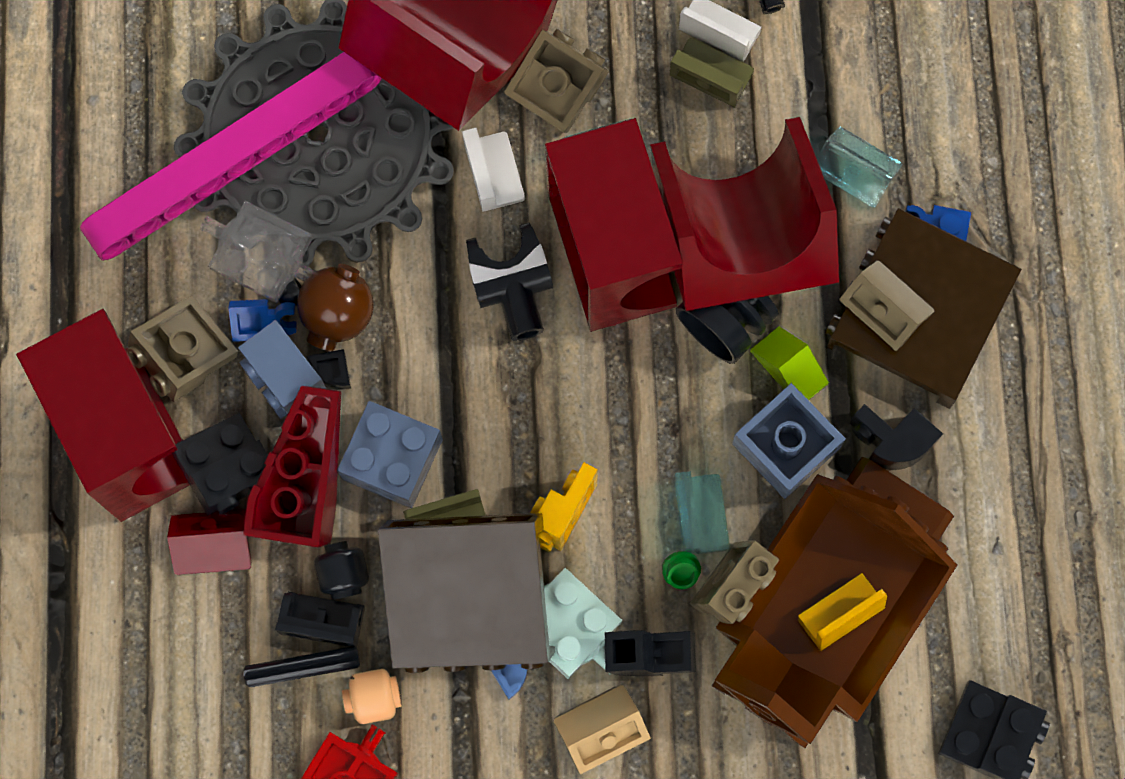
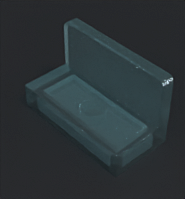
M838 127L827 139L817 157L824 179L873 208L878 205L892 179L903 165L900 161L843 127Z
M691 471L675 473L674 487L683 551L694 555L727 551L730 543L720 476L712 474L691 477Z

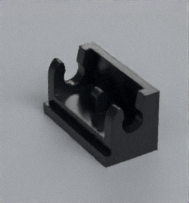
M288 591V593H284L275 630L280 635L357 648L365 605Z

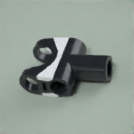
M530 223L519 225L522 236L521 247L517 255L508 261L499 262L490 259L485 255L483 249L479 248L476 237L466 240L471 278L480 309L501 303L510 337L513 341L527 340L543 333L544 328L534 293L553 288L543 248Z

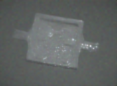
M247 201L243 203L237 216L227 225L209 216H206L204 219L205 223L202 222L201 231H205L219 239L217 251L208 265L210 270L275 303L280 299L287 284L295 277L305 282L307 278L317 272L302 264L303 256L313 240L312 234Z

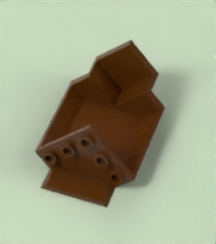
M861 457L847 480L839 476L830 479L817 474L767 549L779 559L773 568L776 571L774 579L764 590H757L750 600L753 603V607L742 621L738 622L735 620L733 624H726L720 621L716 626V629L730 640L736 648L716 677L712 687L724 695L726 694L741 702L746 710L770 726L774 725L780 728L792 738L791 740L803 748H806L808 743H812L832 710L858 722L958 566L947 554L948 547L939 541L954 515L939 503L865 457ZM863 573L876 592L883 589L886 593L885 609L820 651L799 623L798 615Z

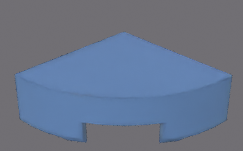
M521 664L506 665L503 669L491 671L508 700L520 691L527 676V669L521 668Z

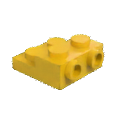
M584 462L579 472L574 469L571 470L562 488L564 491L563 495L551 489L546 498L540 496L537 499L531 513H542L544 529L539 534L541 549L550 552L554 547L562 551L597 486L598 469Z

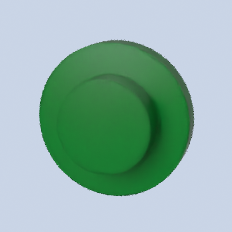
M675 552L669 555L662 564L663 578L676 589L690 588L697 582L701 574L700 562L690 552Z

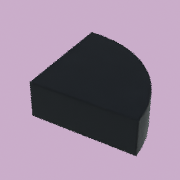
M344 349L306 356L307 361L320 376L323 383L338 389H351Z

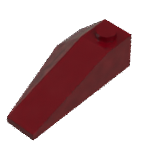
M310 386L300 387L281 427L282 432L273 451L269 452L262 474L248 496L243 536L318 548L331 544L337 501L341 391Z

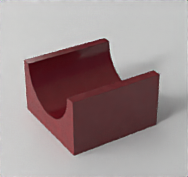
M348 0L339 49L459 131L514 77L542 30L548 31L558 0Z
M800 117L785 119L782 139L776 150L764 163L750 172L729 179L710 180L692 176L673 162L669 156L665 141L650 144L653 172L683 262V267L674 270L686 311L839 283L837 209Z
M636 118L546 143L545 158L548 198L590 332L677 307V300L668 272L681 269L683 262Z
M101 309L22 350L16 356L87 494L120 522H123L190 486L172 455L173 452L178 450L176 444L183 441V438L163 400L153 389L146 368L144 366L141 368L134 366L127 353L128 348L125 349L106 311Z

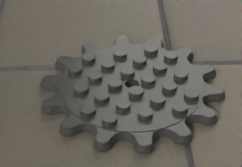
M325 0L320 8L317 20L308 25L295 22L290 11L284 5H271L264 12L263 18L266 31L263 38L259 41L247 43L232 33L220 35L215 41L214 48L216 54L224 63L223 74L214 81L193 79L188 81L183 87L182 95L184 100L202 111L204 121L198 130L181 134L174 142L176 155L179 158L343 53L339 49V43L347 9L346 3L343 0ZM381 78L380 83L372 91L320 124L328 129V134L323 142L321 140H311L308 138L307 132L194 207L200 212H210L223 206L234 209L237 213L238 221L231 234V241L234 247L240 251L254 249L267 236H279L286 243V260L295 269L309 267L313 262L317 247L326 241L339 243L343 247L347 258L357 263L364 262L372 254L370 232L375 225L382 222H390L404 232L415 231L422 223V214L412 201L413 189L422 183L446 184L453 177L454 169L451 162L435 154L431 148V141L436 134L453 129V127Z

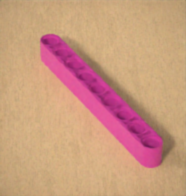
M345 52L341 53L90 215L82 222L80 230L101 260H109L118 256L372 91L380 83L381 77Z

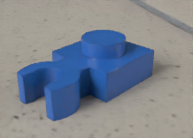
M934 205L930 215L926 214L918 206H907L905 212L964 241L967 240L971 212Z
M268 299L229 302L232 342L247 341L274 320L280 324L287 335L294 334L297 331V321L286 322L282 319L285 315H295L294 303L285 302L279 304L275 309H269Z

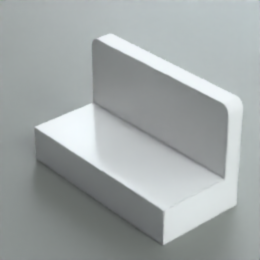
M693 0L689 8L684 7L681 11L679 30L741 62H744L761 32V26L710 0Z
M477 128L462 131L464 146L482 212L523 202L525 195L508 134L500 132L479 138Z

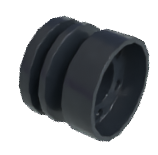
M769 296L689 311L685 310L682 301L676 308V314L687 331L709 352L729 364H735L751 347L752 341L747 331L754 335H762L766 329L765 324H772L779 315L775 304Z

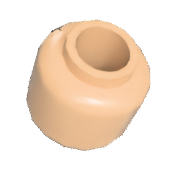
M385 669L355 673L349 679V689L342 690L346 714L353 712L356 721L360 724L389 720L394 717L396 708L402 707L396 676L390 677Z

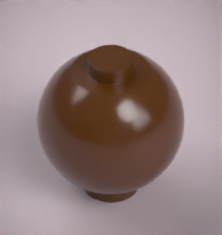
M338 264L337 267H327L313 273L303 283L297 299V310L301 323L309 330L306 338L308 343L323 350L334 351L338 342L349 341L357 337L367 327L373 314L374 302L368 284L359 276V270L346 264Z

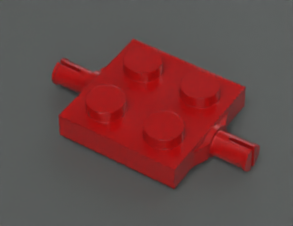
M371 724L360 745L346 742L332 732H329L301 779H396L399 773L381 763L373 753L386 732Z

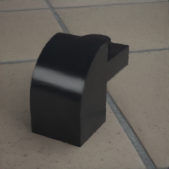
M865 404L854 414L850 422L854 427L852 431L859 440L866 445L872 443L877 447L869 459L884 469L901 470L913 466L928 453L943 435L938 428L915 408L894 430Z
M645 630L605 632V672L620 676H663V674L696 672L695 633L692 631L650 633Z

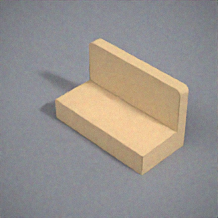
M623 685L554 719V723L580 774L651 739L639 710Z

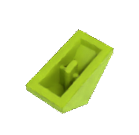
M780 326L750 350L783 390L792 383L810 400L829 384L808 344Z

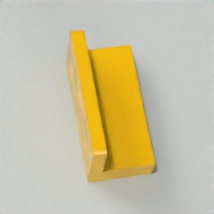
M861 573L798 615V621L818 649L822 651L885 609L887 595L883 589L876 592L863 573Z

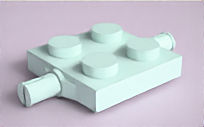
M564 568L551 583L544 585L549 646H555V653L549 662L569 679L582 665L593 659L605 669V632H614L622 623V619L570 571Z

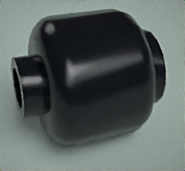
M347 541L325 545V553L318 555L314 560L320 591L323 594H331L332 600L361 594V587L365 586L369 581L363 551L358 547L348 548Z

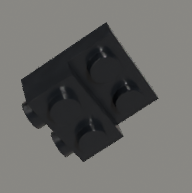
M240 413L177 443L178 450L172 453L207 516L217 511L222 515L235 509L240 504L239 500L248 496L253 486L257 484L268 456L260 440L256 441Z
M969 680L938 754L993 779H1028L1035 764V759L1029 757L1034 743L1041 745L1049 730L1050 723L1044 720L1047 711L1012 695H1003Z

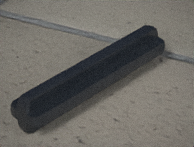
M352 646L247 665L243 670L246 686L256 687L356 669L360 666L358 649Z

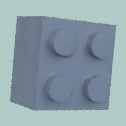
M276 320L238 347L244 357L239 362L258 390L263 386L266 387L262 394L280 419L288 415L301 386L326 389L320 376Z
M791 383L735 433L732 444L773 488L786 499L841 449L846 438Z
M368 401L337 471L344 481L406 507L413 508L443 441L441 432L430 425Z

